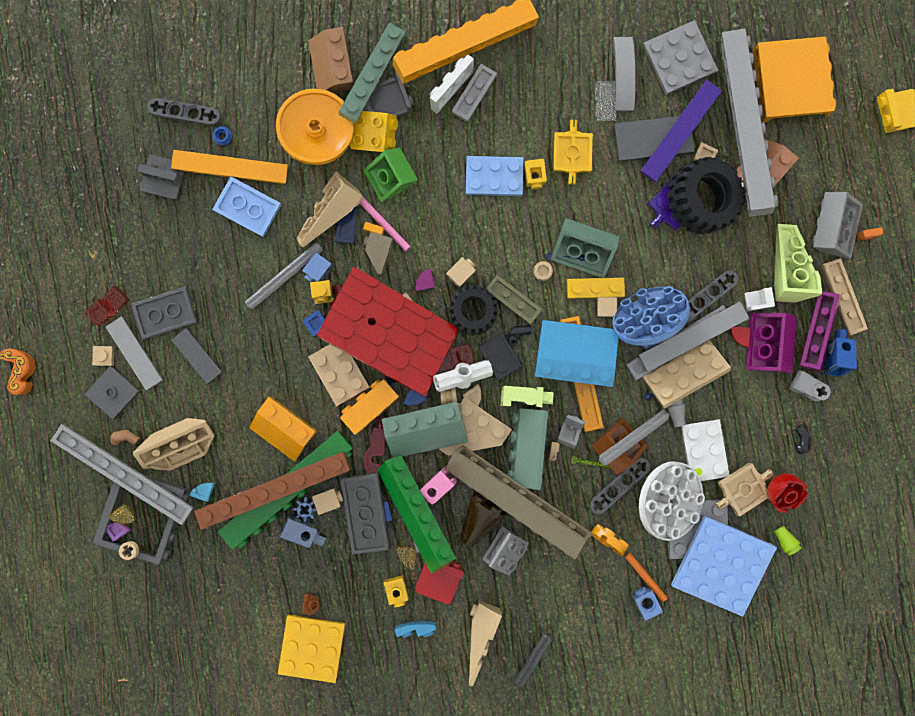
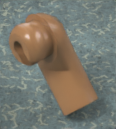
M126 429L116 431L110 436V442L113 445L128 441L136 446L141 440L140 437Z

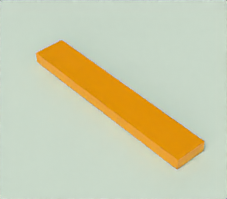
M173 150L171 169L176 171L284 185L287 182L288 165Z
M579 316L560 320L563 323L581 325ZM573 382L581 419L585 421L583 426L584 432L604 428L595 386Z

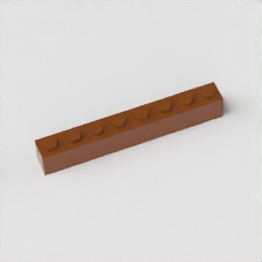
M341 452L195 510L194 513L202 530L352 470L346 452Z

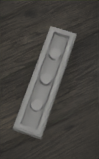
M121 316L106 326V329L146 391L164 381L124 317Z

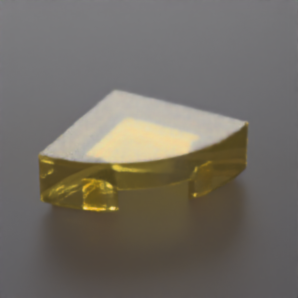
M126 504L108 515L112 521L119 524H128L136 521V518Z
M398 546L397 554L399 560L406 567L414 569L416 549Z

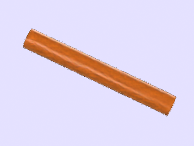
M630 552L626 554L625 559L661 602L666 601L668 597Z

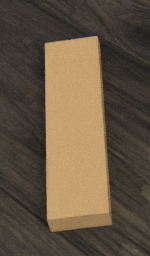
M839 258L822 264L821 267L831 293L840 294L841 300L838 312L845 330L848 331L847 336L867 330L866 322L842 259Z

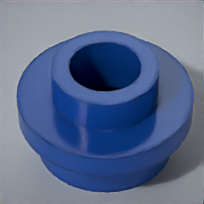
M218 127L214 130L213 140L216 144L225 146L230 143L232 133L228 128ZM226 134V137L220 139V135Z

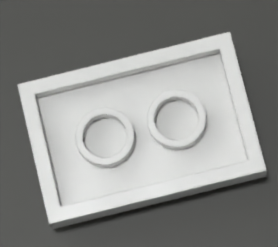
M467 55L464 59L460 58L455 65L454 71L452 73L448 72L443 78V83L440 87L436 86L430 93L431 110L436 114L473 73L474 59L471 56Z
M720 419L681 426L687 465L696 471L700 480L705 481L729 476Z

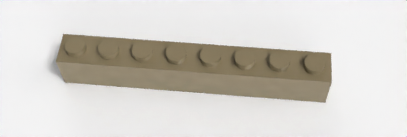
M464 445L454 451L445 469L453 477L460 479L469 488L482 494L485 499L492 501L501 510L512 515L518 522H522L534 533L541 535L550 544L561 549L567 556L576 559L583 552L593 533Z

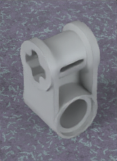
M803 371L796 373L789 387L792 391L813 401L826 400L831 393L827 384ZM816 389H820V396H818V391H816Z

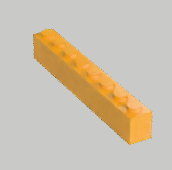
M516 0L512 5L508 7L502 6L492 14L486 13L474 22L471 20L464 23L458 29L452 28L442 36H433L426 43H417L410 50L399 51L393 57L392 65L402 84H405L535 26L539 16L531 0Z

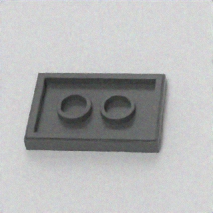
M186 286L131 304L142 340L198 323Z

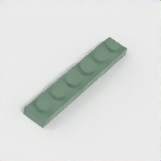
M391 23L387 25L339 110L338 115L356 124L403 40L406 31Z

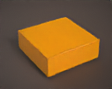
M368 222L364 224L363 230L365 233L370 234V232L381 235L385 233L381 226Z

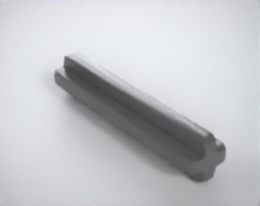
M542 634L515 678L514 682L519 687L523 688L552 642V638L549 635Z

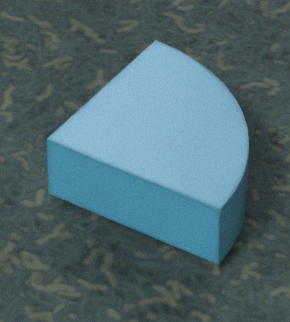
M215 483L200 484L191 491L189 496L209 502Z

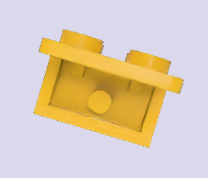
M889 89L877 97L885 133L915 127L914 89L895 93L894 89Z
M362 111L356 124L353 123L354 132L350 148L375 152L394 149L396 147L395 130L398 127L397 116L389 113Z

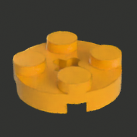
M599 524L591 531L594 538L606 547L612 548V551L621 556L624 555L629 547L625 541L614 537L616 535L608 528H603Z

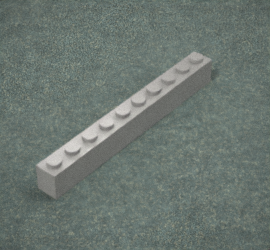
M745 29L722 32L721 48L745 187L748 215L752 217L773 214L775 207L778 206L777 195H773L772 190L775 187L774 177H770L769 172L772 168L771 159L767 158L766 152H768V141L764 140L763 134H765L764 122L761 123L760 119L762 116V106L758 105L757 101L759 99V88L755 87L754 83L756 81V71L752 70L751 64L754 62L753 53H749L748 48L751 46L750 36H746Z

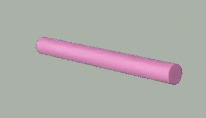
M362 196L359 204L405 252L409 250L411 246Z

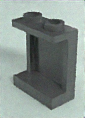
M395 73V77L379 82L364 111L389 113L396 115L397 118L412 113L411 106L414 103L411 94H406L405 88H408L407 83L402 84L397 73Z

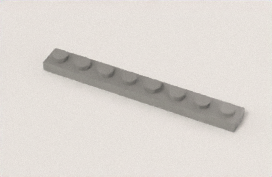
M65 424L60 425L50 440L181 525H184L194 509L193 506Z

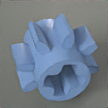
M305 497L303 503L301 500H297L299 506L293 509L298 513L296 518L304 517V522L307 521L308 516L314 519L315 515L313 512L317 511L313 505L314 501L309 502L308 497ZM308 505L310 507L308 512L303 513L302 510Z

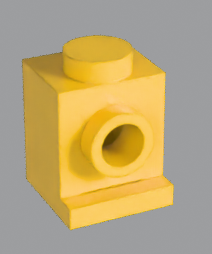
M544 159L525 161L524 169L527 187H531L532 190L543 188V185H546L547 182ZM532 174H537L538 178L533 179Z
M330 280L310 283L311 295L315 300V304L333 302V287Z
M404 575L385 579L384 586L389 605L394 604V607L404 606L405 601L409 600ZM398 590L400 595L394 596L393 591Z

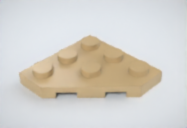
M464 397L460 404L468 442L440 448L439 450L449 456L453 455L454 451L463 445L471 451L501 446L512 429Z

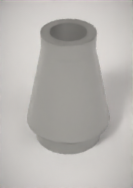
M683 398L667 407L674 427L686 425V402H683Z

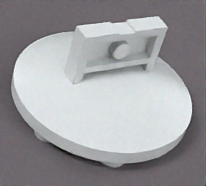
M672 461L658 466L648 476L640 494L639 514L643 526L652 536L666 541L675 540L684 536L699 521L705 496L701 480L696 471L687 464Z

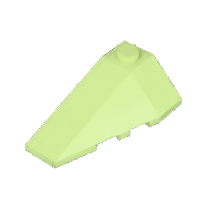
M777 224L774 287L775 300L778 302L795 303L822 294L820 275L812 265L811 255L808 256L806 252L805 242L797 225Z

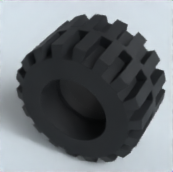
M469 285L467 288H461L451 300L450 317L456 328L465 334H482L493 326L497 318L498 308L494 295L488 289H483L479 285L477 287ZM469 300L482 302L485 307L484 316L478 321L467 320L462 313L465 302Z

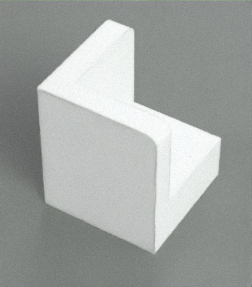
M772 287L744 293L747 312L775 306Z

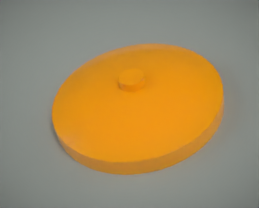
M306 89L290 96L279 109L276 118L277 136L286 153L295 160L310 165L326 164L339 158L348 149L354 132L353 122L338 115L344 101L332 92L322 89Z

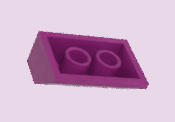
M751 313L746 370L792 374L797 316L788 313Z

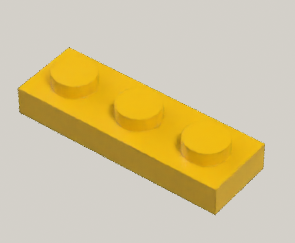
M624 278L566 280L567 299L625 297Z

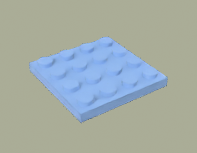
M704 515L671 585L674 588L743 617L777 547Z

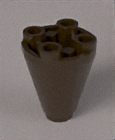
M473 493L460 540L465 545L473 547L504 519L507 512L501 510L492 501L485 499L482 494Z

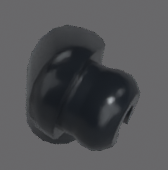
M531 325L512 327L506 337L508 344L514 346L518 343L517 341L521 335L531 334Z
M802 424L795 428L796 433L801 439L800 444L796 446L799 454L808 453L811 448V436Z

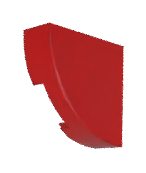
M736 326L730 328V334L740 346L749 347L750 328Z

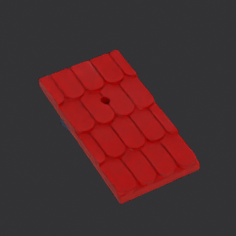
M353 266L317 333V337L426 398L434 382L433 376L438 374L459 329Z

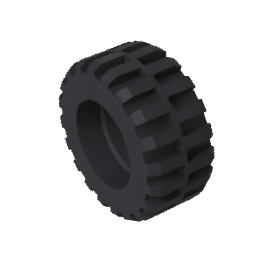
M704 157L681 167L673 175V181L668 186L670 192L667 193V199H670L668 205L669 209L673 211L672 216L674 219L679 220L678 224L681 227H687L686 230L692 233L708 234L727 228L738 219V215H741L743 211L741 206L745 204V198H743L745 187L742 188V178L737 176L738 172L735 168L730 167L731 164L726 161L722 162L721 158ZM699 180L706 182L714 192L715 206L712 212L706 210L699 202L697 196Z

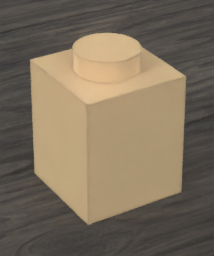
M461 257L446 273V276L460 289L476 273L474 269L475 264L467 258L465 260Z
M335 487L312 496L318 515L342 506L343 495L340 490L337 491Z

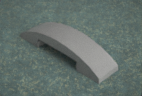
M614 37L615 112L634 111L635 54L633 37Z

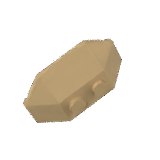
M186 418L151 434L133 452V455L143 469L152 468L171 471L206 455L214 439V433L206 420Z

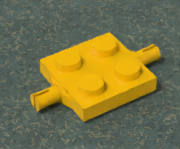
M573 119L570 120V131L554 133L553 171L569 173V185L576 184L577 173H591L593 133L577 131L578 120H574L573 127Z

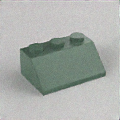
M565 218L550 260L605 278L617 250L619 236ZM581 254H584V255H585V260H584V261H580L579 259H575V258L579 257Z

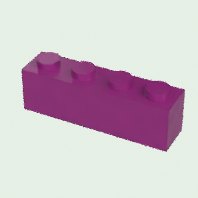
M822 291V294L818 296L800 366L804 369L822 372L841 300L840 294Z

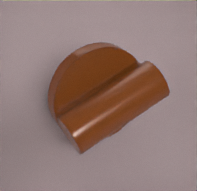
M304 593L302 614L313 615L319 608V599L310 593Z

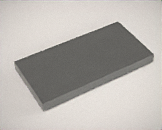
M680 116L615 123L614 132L618 162L650 158ZM692 133L676 155L694 153Z
M379 472L340 478L352 555L390 550L391 546Z

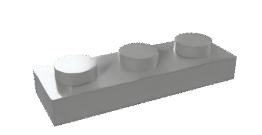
M481 64L454 106L452 114L468 123L495 80L497 73Z

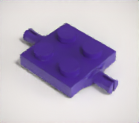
M672 179L647 204L654 210L657 216L649 224L653 226V229H656L661 222L668 224L673 230L680 226L678 224L679 220L674 219L672 216L673 211L669 209L668 205L670 203V199H667V193L670 192L668 186L673 181Z

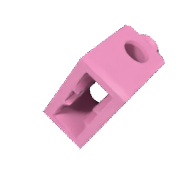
M447 465L420 489L427 504L429 502L432 505L436 503L459 480L445 470Z

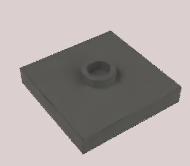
M109 366L85 395L112 420H115L137 396L140 390L117 369Z

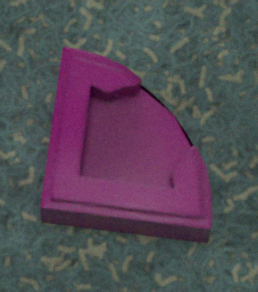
M431 269L424 271L418 277L415 286L416 292L435 288Z

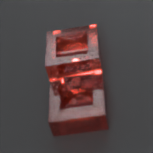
M113 286L102 299L96 300L85 314L99 327L118 312L129 299L117 286Z
M469 344L450 349L439 372L454 369L460 363H474Z

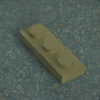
M498 275L495 276L486 288L494 295V298L529 325L542 311L539 306Z

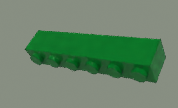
M402 455L386 460L377 471L430 573L432 574L447 567L456 557Z

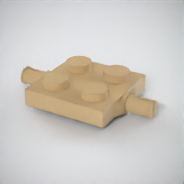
M753 463L744 465L718 482L723 491L724 498L715 503L719 510L730 505L735 515L740 517L768 499L765 481L774 476L773 472L768 469L766 472L759 474Z

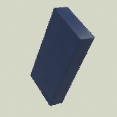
M358 206L354 207L350 213L337 222L336 243L355 244Z

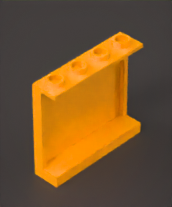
M826 37L761 42L754 47L753 57L756 83L759 88L758 101L759 105L762 106L761 123L769 122L772 118L815 114H825V117L835 111L836 100L833 98L834 82L831 80L830 74L832 64L828 57L830 47Z

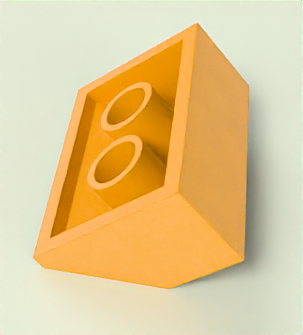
M273 397L267 398L249 427L294 462L297 461L318 433L315 428Z

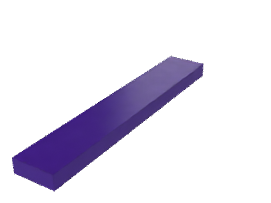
M706 79L640 173L656 183L721 93V89Z

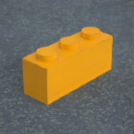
M378 379L370 386L372 390L367 394L363 392L356 398L358 402L355 405H348L342 410L341 420L355 435L360 433L400 397L386 380L380 381Z

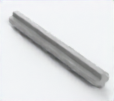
M314 243L245 301L246 305L250 309H254L307 265L315 253L320 254L323 251L318 243Z
M665 410L657 413L599 456V462L604 466L611 463L669 420L670 414Z

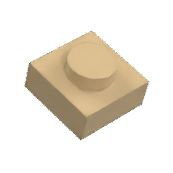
M93 346L92 365L114 366L115 347Z

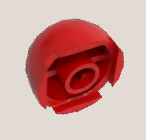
M780 474L769 483L767 497L771 505L778 512L787 513V509L793 508L795 510L804 503L808 496L806 491L808 486L794 474Z

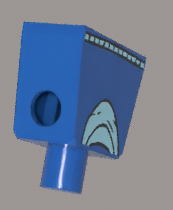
M835 330V339L829 342L823 374L843 377L857 369L856 341L847 339V330Z

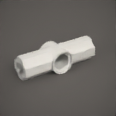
M489 360L471 365L460 363L456 366L455 370L433 376L436 390L439 392L454 387L464 389L468 388L471 382L492 376L493 370Z

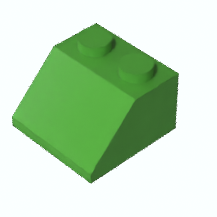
M400 147L383 151L363 170L381 203L407 190L418 180Z

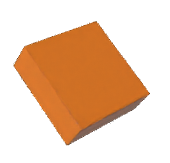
M880 227L863 230L856 234L857 240L877 238L883 234V229Z

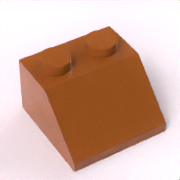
M622 417L594 442L592 447L601 455L634 430ZM640 440L609 463V467L617 475L633 465L647 448L646 443Z

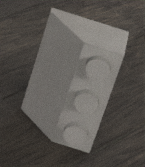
M825 192L824 199L821 201L820 217L817 219L818 227L813 238V247L821 253L851 259L863 204L848 192Z

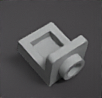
M567 415L562 423L556 442L574 449L585 421L580 420L577 416Z

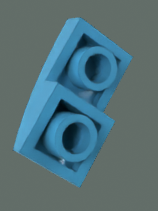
M411 621L395 626L394 631L397 637L401 635L403 638L408 637L414 633L413 630H416L418 637L422 635L428 637L435 633L434 630L437 629V624L433 621Z

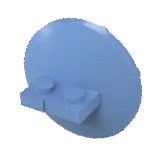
M671 286L641 288L629 298L621 301L620 306L617 308V316L616 312L613 316V328L622 341L642 346L647 351L660 342L669 339L684 327L690 316V305L687 297ZM637 295L638 300L632 303L631 298Z

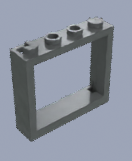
M143 474L164 489L176 493L177 497L188 503L189 488ZM113 482L93 543L119 552L122 544L108 540L107 528L109 523H113L125 488ZM169 517L157 554L153 555L139 550L136 558L157 565L167 561L168 556L171 554L169 548L171 542H174L176 539L177 531L175 530L179 523ZM126 546V547H127V551H125L126 554H131V555H132L131 551L133 550V548H132V547H129V548H128V546Z

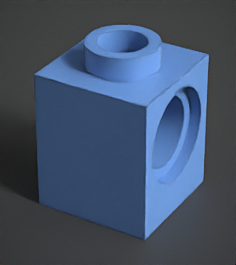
M315 253L302 271L306 274L305 278L308 281L318 282L323 281L334 266L318 253Z
M643 587L635 591V595L632 598L645 621L663 612L650 588L646 589ZM650 598V604L647 607H643V599Z

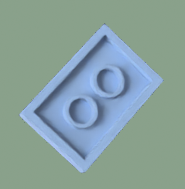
M467 156L466 195L522 196L523 157Z
M230 177L212 210L264 238L282 204Z

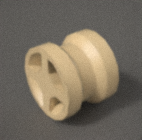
M455 387L440 392L442 405L457 402Z

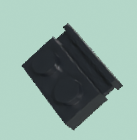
M503 334L479 347L486 361L489 360L497 380L522 367Z

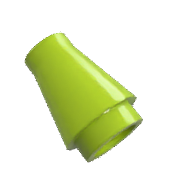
M785 526L774 531L783 552L787 553L788 556L802 548L800 546L801 542Z

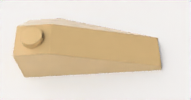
M337 171L322 192L325 195L322 201L316 202L313 217H309L297 237L299 245L302 247L350 213L361 202L362 194Z
M480 600L477 605L473 604L470 612L472 616L469 666L470 686L474 685L483 662L481 660L482 656H486L490 644L489 639L493 640L502 617L500 608Z

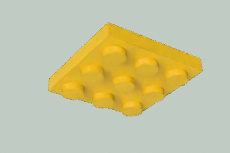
M288 614L278 674L336 683L345 623Z

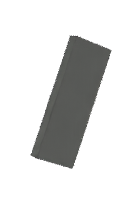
M185 328L171 340L206 384H210L223 373L188 328Z

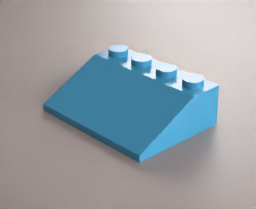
M543 320L535 377L613 387L618 347V336L615 330Z

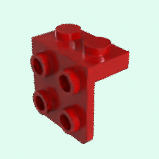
M453 561L447 567L431 574L426 563H424L415 591L439 602L450 604L458 583L463 576L464 568L461 567V564Z

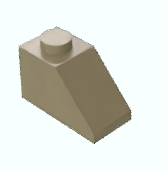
M370 232V235L365 237L363 247H366L365 251L378 275L383 277L394 241L391 237Z

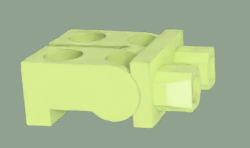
M503 386L501 388L500 406L508 407L511 406V402H521L524 405H533V407L539 408L542 407V404H553L554 393L543 392V387Z

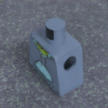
M291 513L288 514L280 535L281 538L310 548L312 543L322 547L327 536L317 532V525L308 521L304 522L302 518H296ZM305 531L309 532L306 536L302 535Z

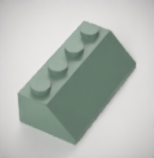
M458 402L382 419L385 439L393 458L400 455L402 457L468 442L462 408Z
M516 408V412L513 413L512 422L515 424L514 431L511 432L513 448L509 452L511 469L508 470L507 475L525 488L541 490L548 411Z

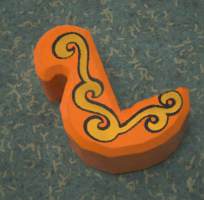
M5 349L1 351L0 359L14 362L7 385L8 391L13 395L28 394L33 384L32 382H27V379L35 371V360L30 354L22 350Z

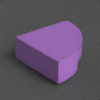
M119 522L109 523L107 528V534L113 542H116L132 531L127 525Z

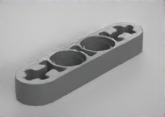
M160 98L151 99L147 105L148 111L158 118L216 127L222 121L219 111L212 107ZM159 104L162 108H166V112L163 109H157L156 112L153 107ZM175 106L180 107L178 115L171 114V109ZM191 110H198L199 115L197 118L192 119L189 117ZM203 111L206 116H212L214 113L217 118L211 121L208 117L203 116Z
M729 270L722 273L688 300L693 311L690 312L687 322L694 319L737 284L738 276L734 271ZM725 275L732 277V284L728 282L722 286L720 283L726 280ZM711 286L718 288L719 293L717 296L710 295L709 288ZM696 298L703 299L704 305L702 308H697L694 305Z
M638 458L632 466L613 478L589 501L590 510L595 514L604 513L649 472V462L644 458ZM644 462L645 465L643 467L645 470H638L635 473L638 475V477L636 478L635 475L629 471V469L632 468V470L635 471L638 468L637 463ZM624 474H629L632 478L631 483L628 485H624L621 481ZM610 487L617 489L618 493L614 498H610L607 495V490ZM603 494L610 502L607 504L604 501L601 504L602 509L596 508L594 510V501L600 502L603 499L600 496Z

